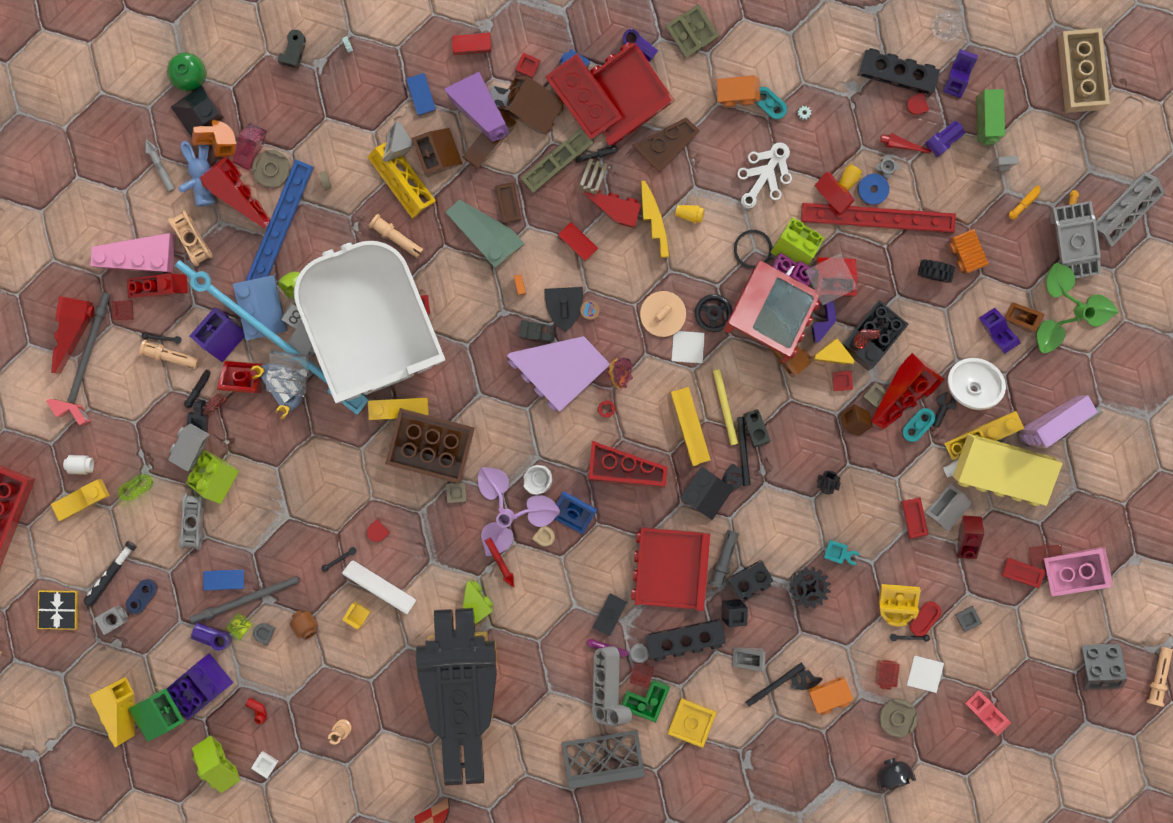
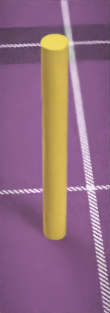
M719 369L713 371L730 444L735 445L738 444L721 370Z

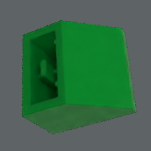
M166 688L158 690L128 708L147 742L185 722Z

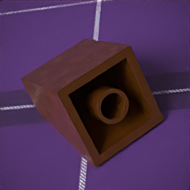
M516 75L508 88L511 91L508 95L507 106L500 105L497 108L536 132L546 135L553 128V121L556 116H559L563 111L564 102L560 97L530 77Z

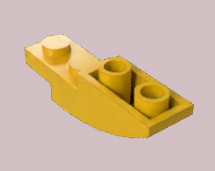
M1013 411L969 430L944 444L953 461L960 457L968 433L997 441L1024 429V426L1017 411Z

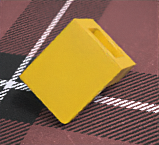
M355 601L351 604L342 620L359 630L371 611Z

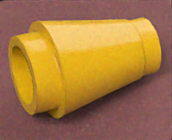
M849 164L844 169L839 182L840 186L845 187L849 191L862 177L863 171Z
M677 205L675 216L695 224L702 223L705 208H701L700 205Z

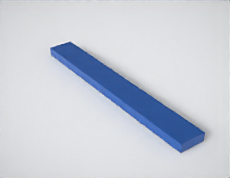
M295 159L246 281L270 276L313 172V166Z

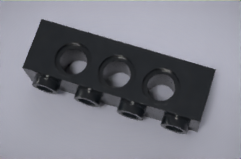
M873 48L863 52L857 76L919 93L923 92L929 96L934 93L940 72L939 69H935L936 66L931 64L920 65L913 59L902 60L895 54H880L879 50ZM876 62H882L885 69H877ZM894 68H902L903 75H897ZM913 72H919L922 79H914Z
M720 619L645 634L650 659L654 658L655 661L666 659L665 656L673 655V657L685 655L684 652L687 651L699 653L703 651V648L707 647L718 649L722 647V644H726ZM702 632L710 634V638L707 641L699 639ZM689 636L691 638L690 644L682 645L680 643L681 638ZM664 640H670L672 647L664 649L661 644Z

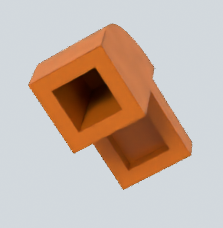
M212 120L211 126L193 127V145H212L215 157L234 156L236 141L232 129L227 124Z

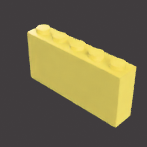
M968 433L953 477L963 487L971 485L982 492H987V490L993 491V494L1000 497L1008 495L1011 496V499L1019 502L1023 499L1034 506H1039L1040 504L1047 506L1063 463L1056 457Z

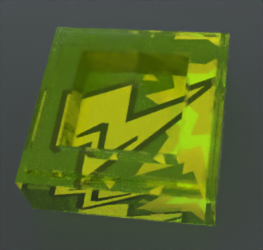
M238 612L225 628L241 640L253 624Z

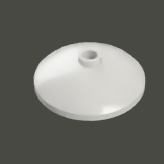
M979 358L961 360L952 367L948 375L947 383L951 395L965 407L975 410L989 409L996 406L1005 394L1006 383L1004 376L995 365Z

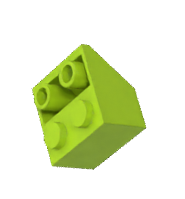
M792 217L770 253L775 256L782 253L794 262L801 261L808 266L825 237Z
M204 450L199 456L193 471L189 474L186 484L202 497L221 504L239 470L230 463Z

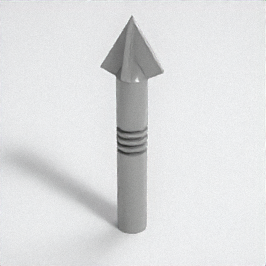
M146 140L145 153L150 155L154 165H156L155 167L167 191H173L175 188L156 152L158 148Z

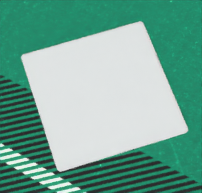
M678 331L673 334L672 361L703 363L704 333Z
M914 656L907 686L937 693L944 663Z

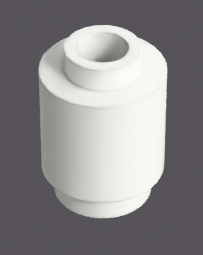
M68 455L67 459H64L63 467L68 474L87 475L93 472L94 459L85 455Z

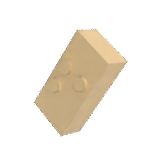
M1102 28L1063 31L1057 40L1065 113L1104 110L1110 104Z

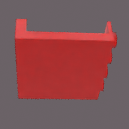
M626 43L620 48L621 52L617 55L612 54L605 59L606 63L602 66L597 65L590 70L622 115L621 119L602 131L607 137L605 140L609 146L616 145L675 102V99L637 43Z
M641 527V531H637L636 543H639V551L635 550L634 562H638L637 570L633 571V581H636V589H632L631 600H635V605L637 606L640 604L704 611L710 533Z

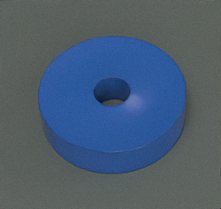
M879 174L865 176L858 185V195L868 205L882 203L889 194L888 181ZM871 186H875L877 188V191L875 193L871 192Z

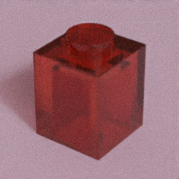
M878 659L875 683L880 685L881 689L891 690V687H897L900 664L895 661Z

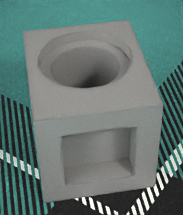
M120 605L94 618L104 635L129 622L126 610L120 607ZM111 614L116 616V624L110 621Z

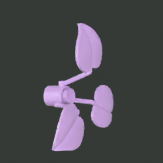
M488 467L480 469L478 485L482 495L489 500L499 496L500 513L496 518V522L487 524L481 533L486 556H492L485 543V540L489 537L492 538L499 553L505 551L512 544L513 532L506 527L510 526L517 517L528 513V520L531 524L543 527L550 524L559 515L560 509L556 503L543 495L530 497L527 500L528 509L514 514L510 509H504L501 493L506 492L509 487L508 476L499 469Z

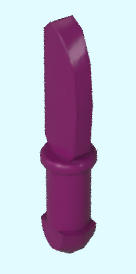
M594 639L586 641L588 647L595 649L612 646L595 641ZM616 647L620 657L629 654L627 650Z

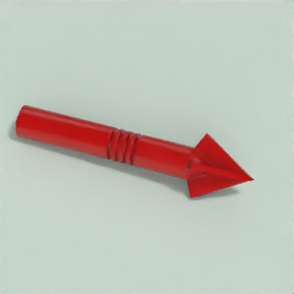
M487 538L485 543L504 576L503 581L514 587L513 573H510L492 538Z

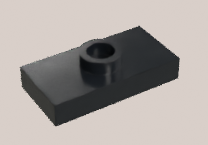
M610 593L593 628L610 636L627 601Z

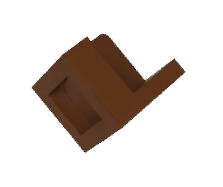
M855 404L840 413L843 429L857 436L873 427L869 411Z

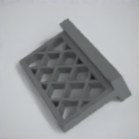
M637 730L562 742L569 789L645 777ZM628 735L635 736V744L631 749L622 743ZM612 738L618 742L613 752L603 746L607 739ZM597 740H604L601 744L597 742ZM593 741L599 745L594 755L584 749L588 742ZM579 743H585L583 747L578 745ZM574 744L581 749L575 758L568 754L567 745ZM620 744L629 750L624 760L614 754ZM635 746H636V749H637V753H635V752L633 751V749L635 748ZM601 747L610 753L605 763L595 757ZM582 751L592 757L586 766L576 760ZM631 752L638 757L639 765L630 766L625 762ZM612 755L621 761L619 767L613 770L606 765ZM568 757L573 760L570 765ZM593 759L603 765L595 773L587 768ZM574 762L584 768L580 775L571 776L570 767ZM623 764H625L626 766H628V767H625V768H621V766H622ZM604 767L608 769L607 771H602Z

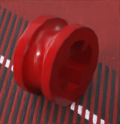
M602 401L598 406V413L604 418L611 417L615 412V406L611 401ZM609 404L611 406L610 409H612L611 413L603 414L602 405L606 406Z

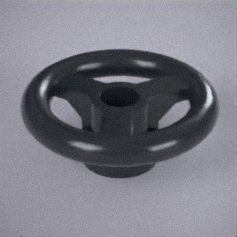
M707 295L700 299L695 307L696 322L705 331H722L733 311L732 306L721 295ZM710 300H718L724 305L720 307L718 305H711L709 307L705 303ZM701 309L706 312L707 317L710 319V326L702 321ZM711 310H716L717 316L713 317L710 314ZM727 310L725 321L721 325L716 326V320L722 316V312Z

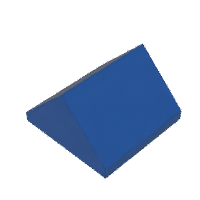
M563 491L556 504L560 509V513L555 517V520L583 535L597 508Z

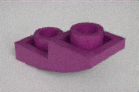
M782 253L777 255L772 265L775 269L806 286H809L815 274V270L801 261L796 263Z

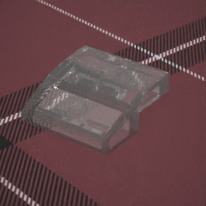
M841 253L806 270L822 305L858 288Z
M271 350L269 354L266 391L304 397L310 356Z

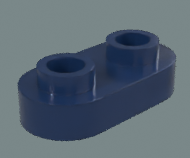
M145 579L136 586L126 601L128 612L139 614L146 609L158 590L155 581ZM144 586L149 588L148 593L144 592ZM134 601L138 604L137 608L132 606Z

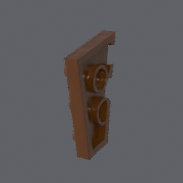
M686 117L640 142L632 144V146L660 172L700 130Z

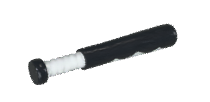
M131 541L125 543L126 547L122 553L111 563L83 599L85 605L91 607L96 603L122 567L126 557L137 548Z

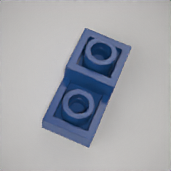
M244 570L203 571V591L244 589Z

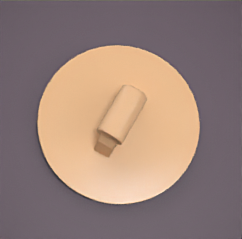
M659 291L645 299L641 307L640 317L643 326L648 332L659 337H667L677 333L684 325L686 308L683 301L674 293Z

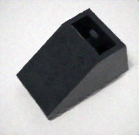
M878 300L841 344L856 362L869 371L876 366L909 324L882 301Z

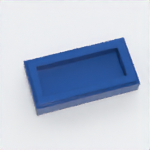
M425 73L407 78L406 80L418 116L436 111Z

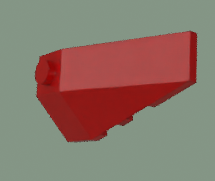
M228 156L222 157L200 177L202 185L222 201L262 228H265L270 222L268 215L259 201L253 200L251 197L249 185L242 183L239 178L242 174Z
M59 296L55 321L59 322V327L54 332L57 346L53 349L51 373H62L89 324L90 317L92 318L94 315L93 302Z
M911 353L898 368L871 421L880 428L885 429L900 418L905 409L910 406L912 408L915 407L917 400L924 395L926 397L931 395L945 379L925 361Z

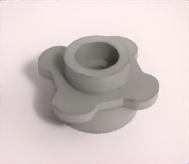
M889 155L884 156L883 161L876 165V170L881 171L885 178H890L892 173L899 169V164L891 159Z

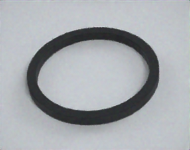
M747 230L740 234L734 244V254L738 262L748 268L756 266L748 265L739 258L737 244L745 234L758 233L764 236L769 244V254L764 263H767L772 255L770 253L772 243L769 237L759 230Z

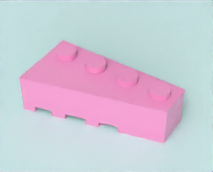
M168 233L94 246L91 250L90 266L104 269L173 273L175 235Z

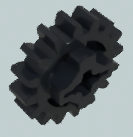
M813 566L810 571L807 567H804V572L798 569V576H791L794 582H789V585L793 586L789 592L795 594L792 599H799L797 604L800 606L804 603L805 608H808L809 604L813 608H816V603L823 605L821 600H828L825 594L831 593V590L827 589V586L831 585V583L825 582L828 576H821L822 570L819 569L815 572V567ZM806 575H813L809 579L802 578ZM819 580L822 582V591L818 587ZM798 584L801 586V590H802L801 593H800V595L798 594V591H797V585H798ZM807 584H812L814 589L813 591L808 590V592H806L807 588L805 586ZM810 596H817L813 600H807Z

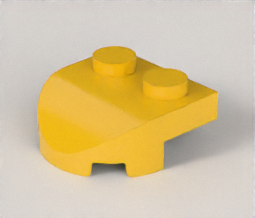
M881 584L879 609L881 616L888 624L900 627L907 625V622L913 618L916 619L919 613L920 587Z

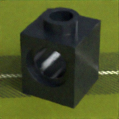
M740 599L722 601L721 619L728 627L747 626L748 607Z

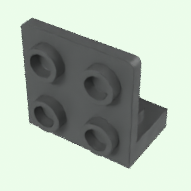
M1120 644L1083 645L1081 650L1086 670L1083 689L1123 688L1127 681V674Z

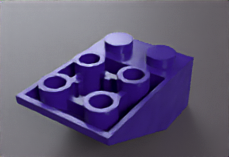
M209 653L166 689L176 707L189 720L234 682Z

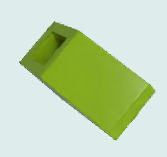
M470 579L466 583L463 608H474L476 624L493 612L492 606L494 604L488 596L484 597L480 592L483 589L477 581L473 582Z

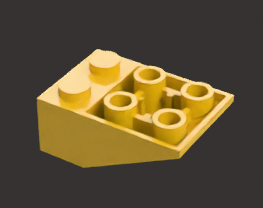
M127 677L89 695L91 703L96 708L100 721L104 725L109 740L113 743L114 747L135 736V720L128 709L135 705L134 692Z

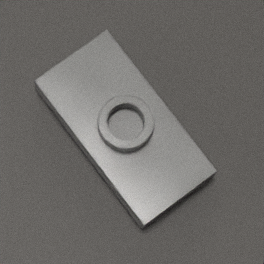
M998 157L990 163V170H999V172L1010 171V168L1018 164V157Z

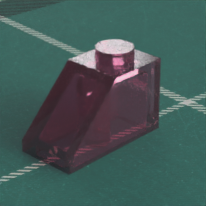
M250 122L239 134L232 162L250 170L254 159L264 145L267 131Z

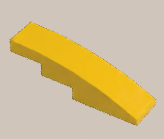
M641 181L643 221H651L652 240H660V258H668L667 236L662 216L646 181Z

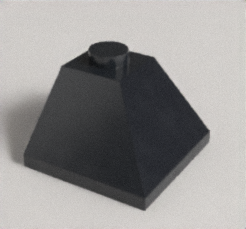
M202 85L171 106L191 137L193 127L211 126L212 120L219 121L224 118Z

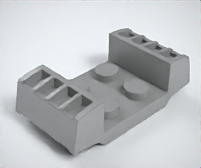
M1092 201L1055 207L1049 210L1050 222L1055 224L1060 264L1069 267L1073 271L1075 278L1101 274V255Z

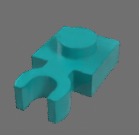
M829 539L823 558L840 564L846 559L849 564L856 565L857 563L851 561L850 557L853 554L859 556L860 553L855 550L848 552V545Z

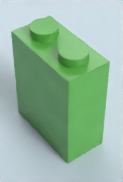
M1004 89L983 90L976 96L977 143L983 142L985 146L995 145V142H999L1005 136Z

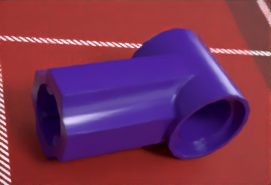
M635 29L626 30L622 36V44L628 43L626 41L627 35L635 36L636 42L634 43H637L650 62L658 50L641 37Z
M955 120L940 133H936L925 144L937 158L966 132L962 125Z
M196 623L191 634V639L211 646L217 651L229 647L232 643V637L228 632H221L200 623ZM219 636L223 637L225 641L223 646L218 643Z

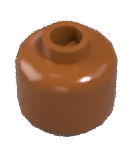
M300 610L292 615L293 619L289 625L297 638L307 640L317 633L318 624L311 612Z

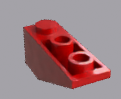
M601 190L598 191L597 195L584 191V196L616 224L635 228L641 204L637 203L638 200L628 197L626 200L620 199L619 195L614 193H608V195L600 194Z
M171 273L127 279L128 298L188 294L187 275Z

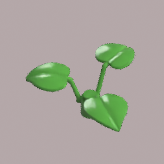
M1055 263L1050 268L1046 277V289L1053 297L1057 298L1063 294L1066 298L1076 303L1077 306L1074 308L1076 317L1059 321L1057 324L1053 320H1046L1039 325L1036 331V340L1041 353L1051 352L1063 342L1065 330L1060 325L1074 321L1079 322L1083 319L1089 325L1097 327L1103 325L1111 317L1119 313L1115 305L1103 295L1094 294L1090 296L1086 304L1070 296L1066 291H1070L1074 287L1075 275L1069 267L1060 263Z

